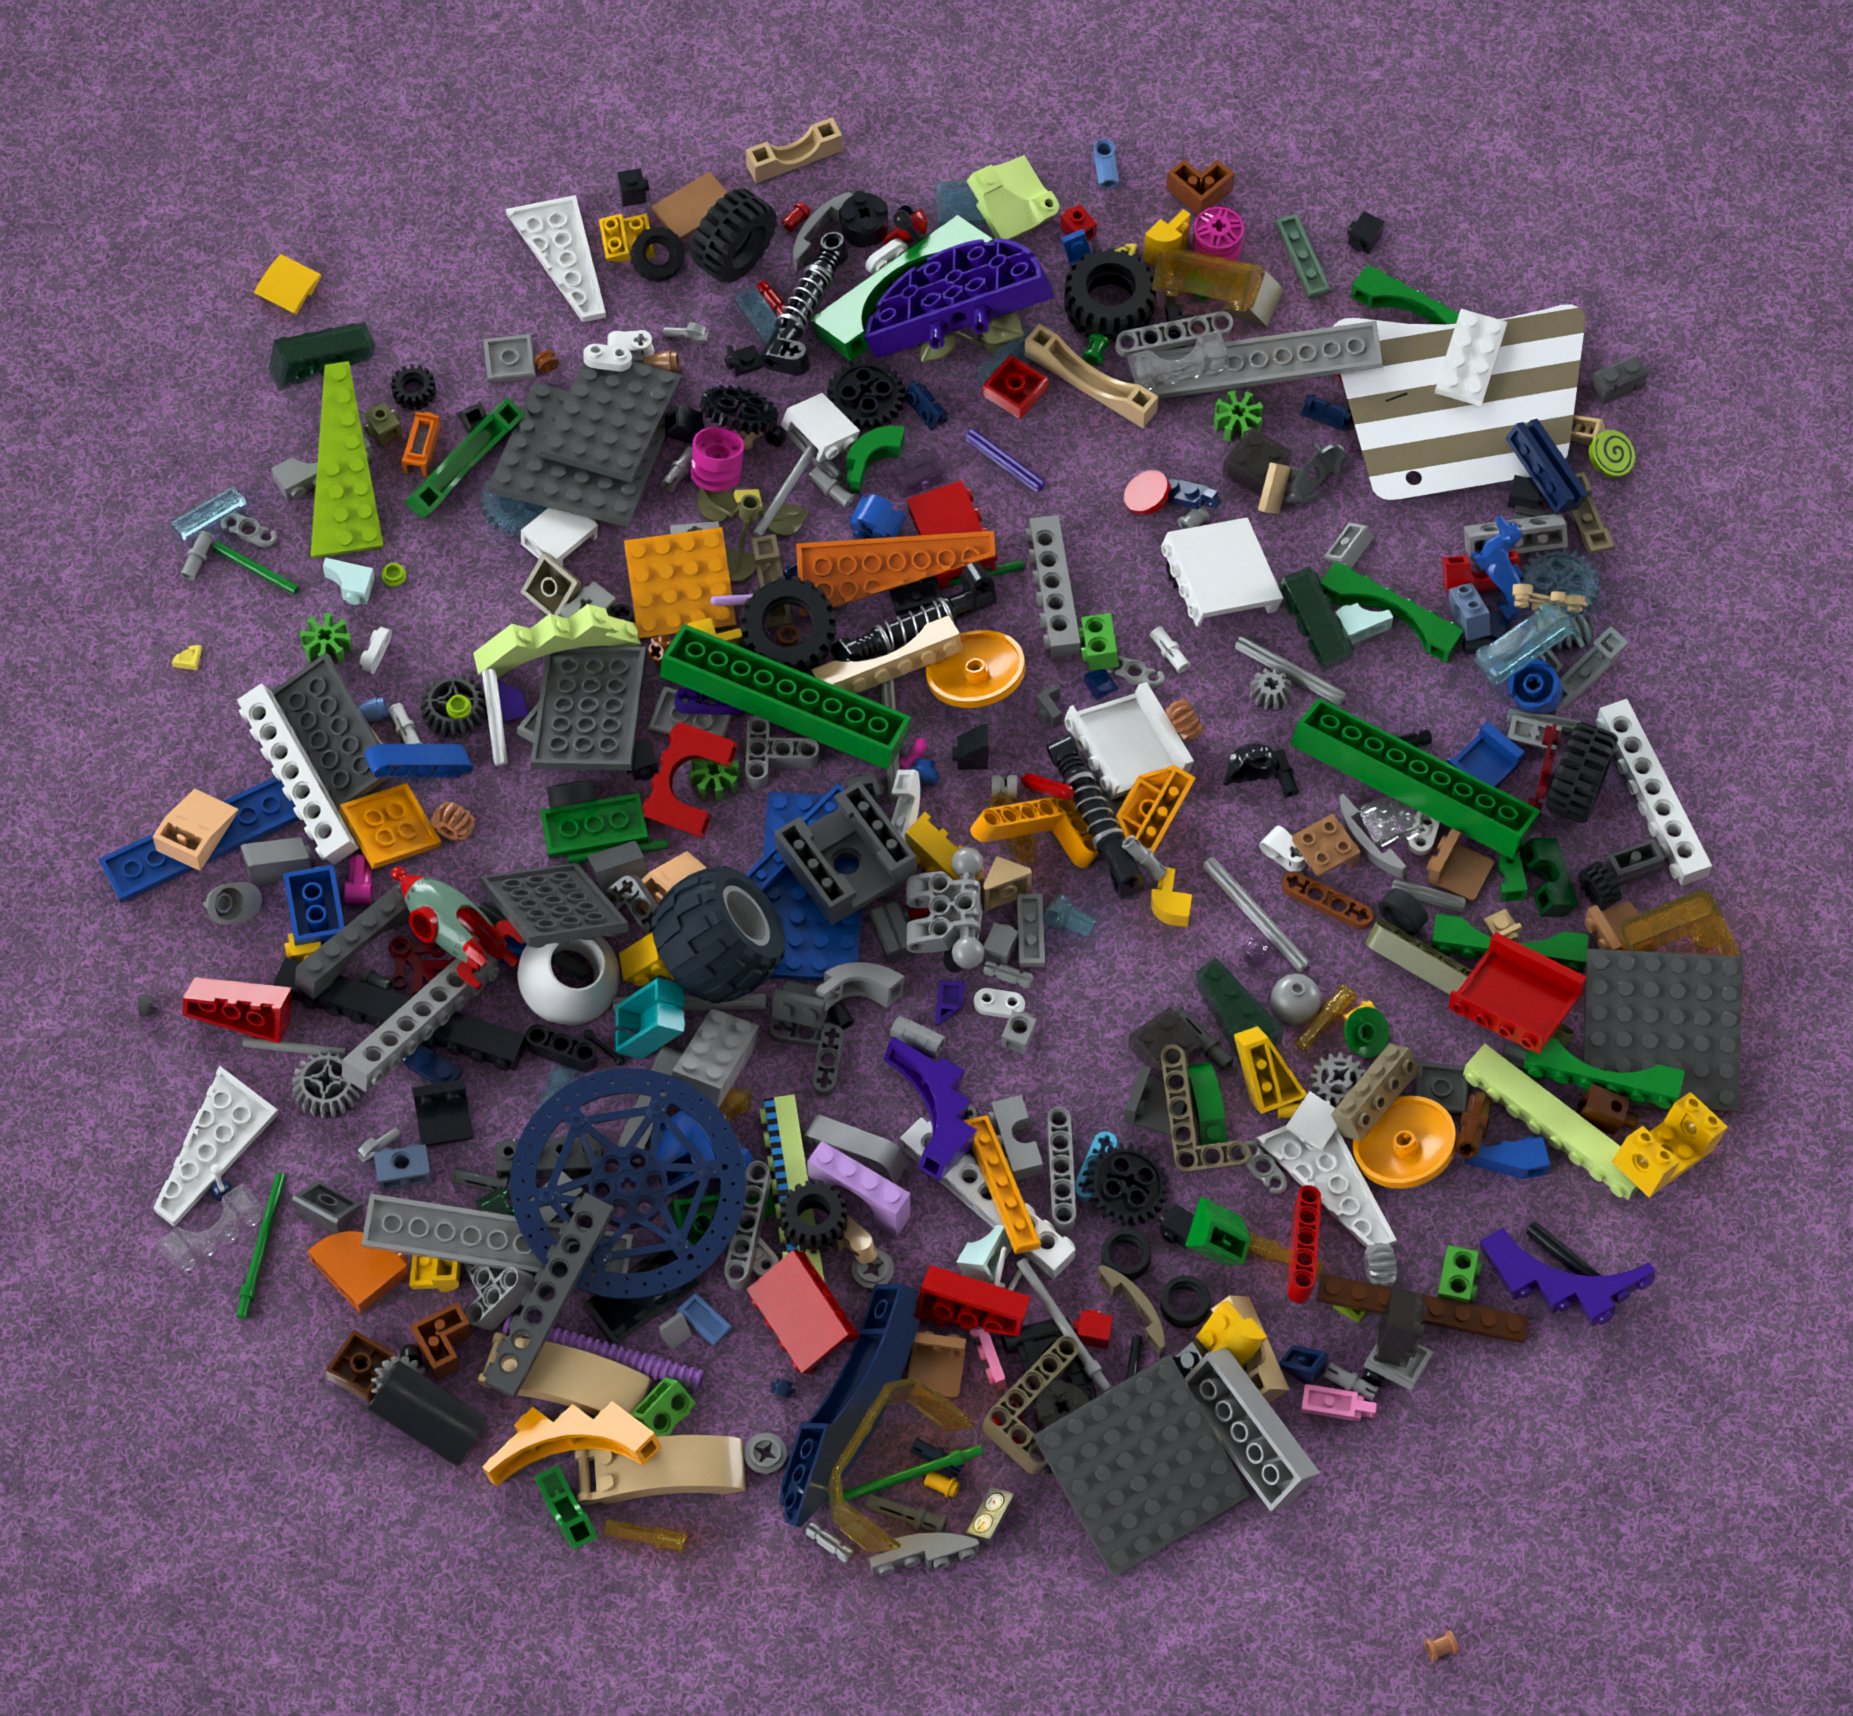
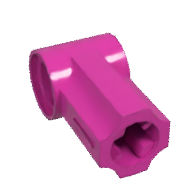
M357 854L350 859L349 879L345 883L344 891L345 905L372 904V900H370V896L373 895L371 883L372 868L365 855Z

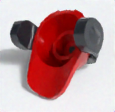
M902 205L893 216V221L897 227L887 234L883 244L886 245L896 238L908 243L914 241L919 243L926 238L925 232L927 231L928 221L924 211L920 208L914 212L909 205Z

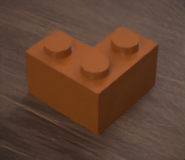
M1183 159L1167 172L1166 189L1195 214L1199 215L1204 210L1212 208L1233 190L1235 173L1218 159L1202 173Z
M456 1302L410 1325L412 1336L435 1380L441 1379L460 1369L458 1357L451 1345L472 1336L470 1323L460 1304Z

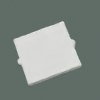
M1309 1091L1285 1128L1300 1137L1302 1142L1306 1141L1319 1151H1322L1337 1128L1331 1115L1335 1107L1330 1105V1101H1324Z

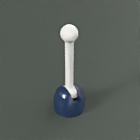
M214 1164L210 1170L215 1175L216 1181L211 1187V1193L217 1201H226L232 1196L233 1189L227 1180L221 1179V1167L218 1164Z

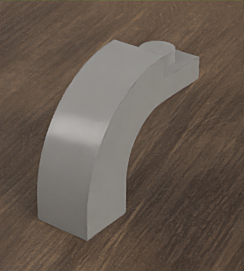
M846 963L824 972L823 984L817 987L815 998L825 1000V1011L841 999L851 996L866 997L887 1008L902 996L905 976L888 967L874 963Z

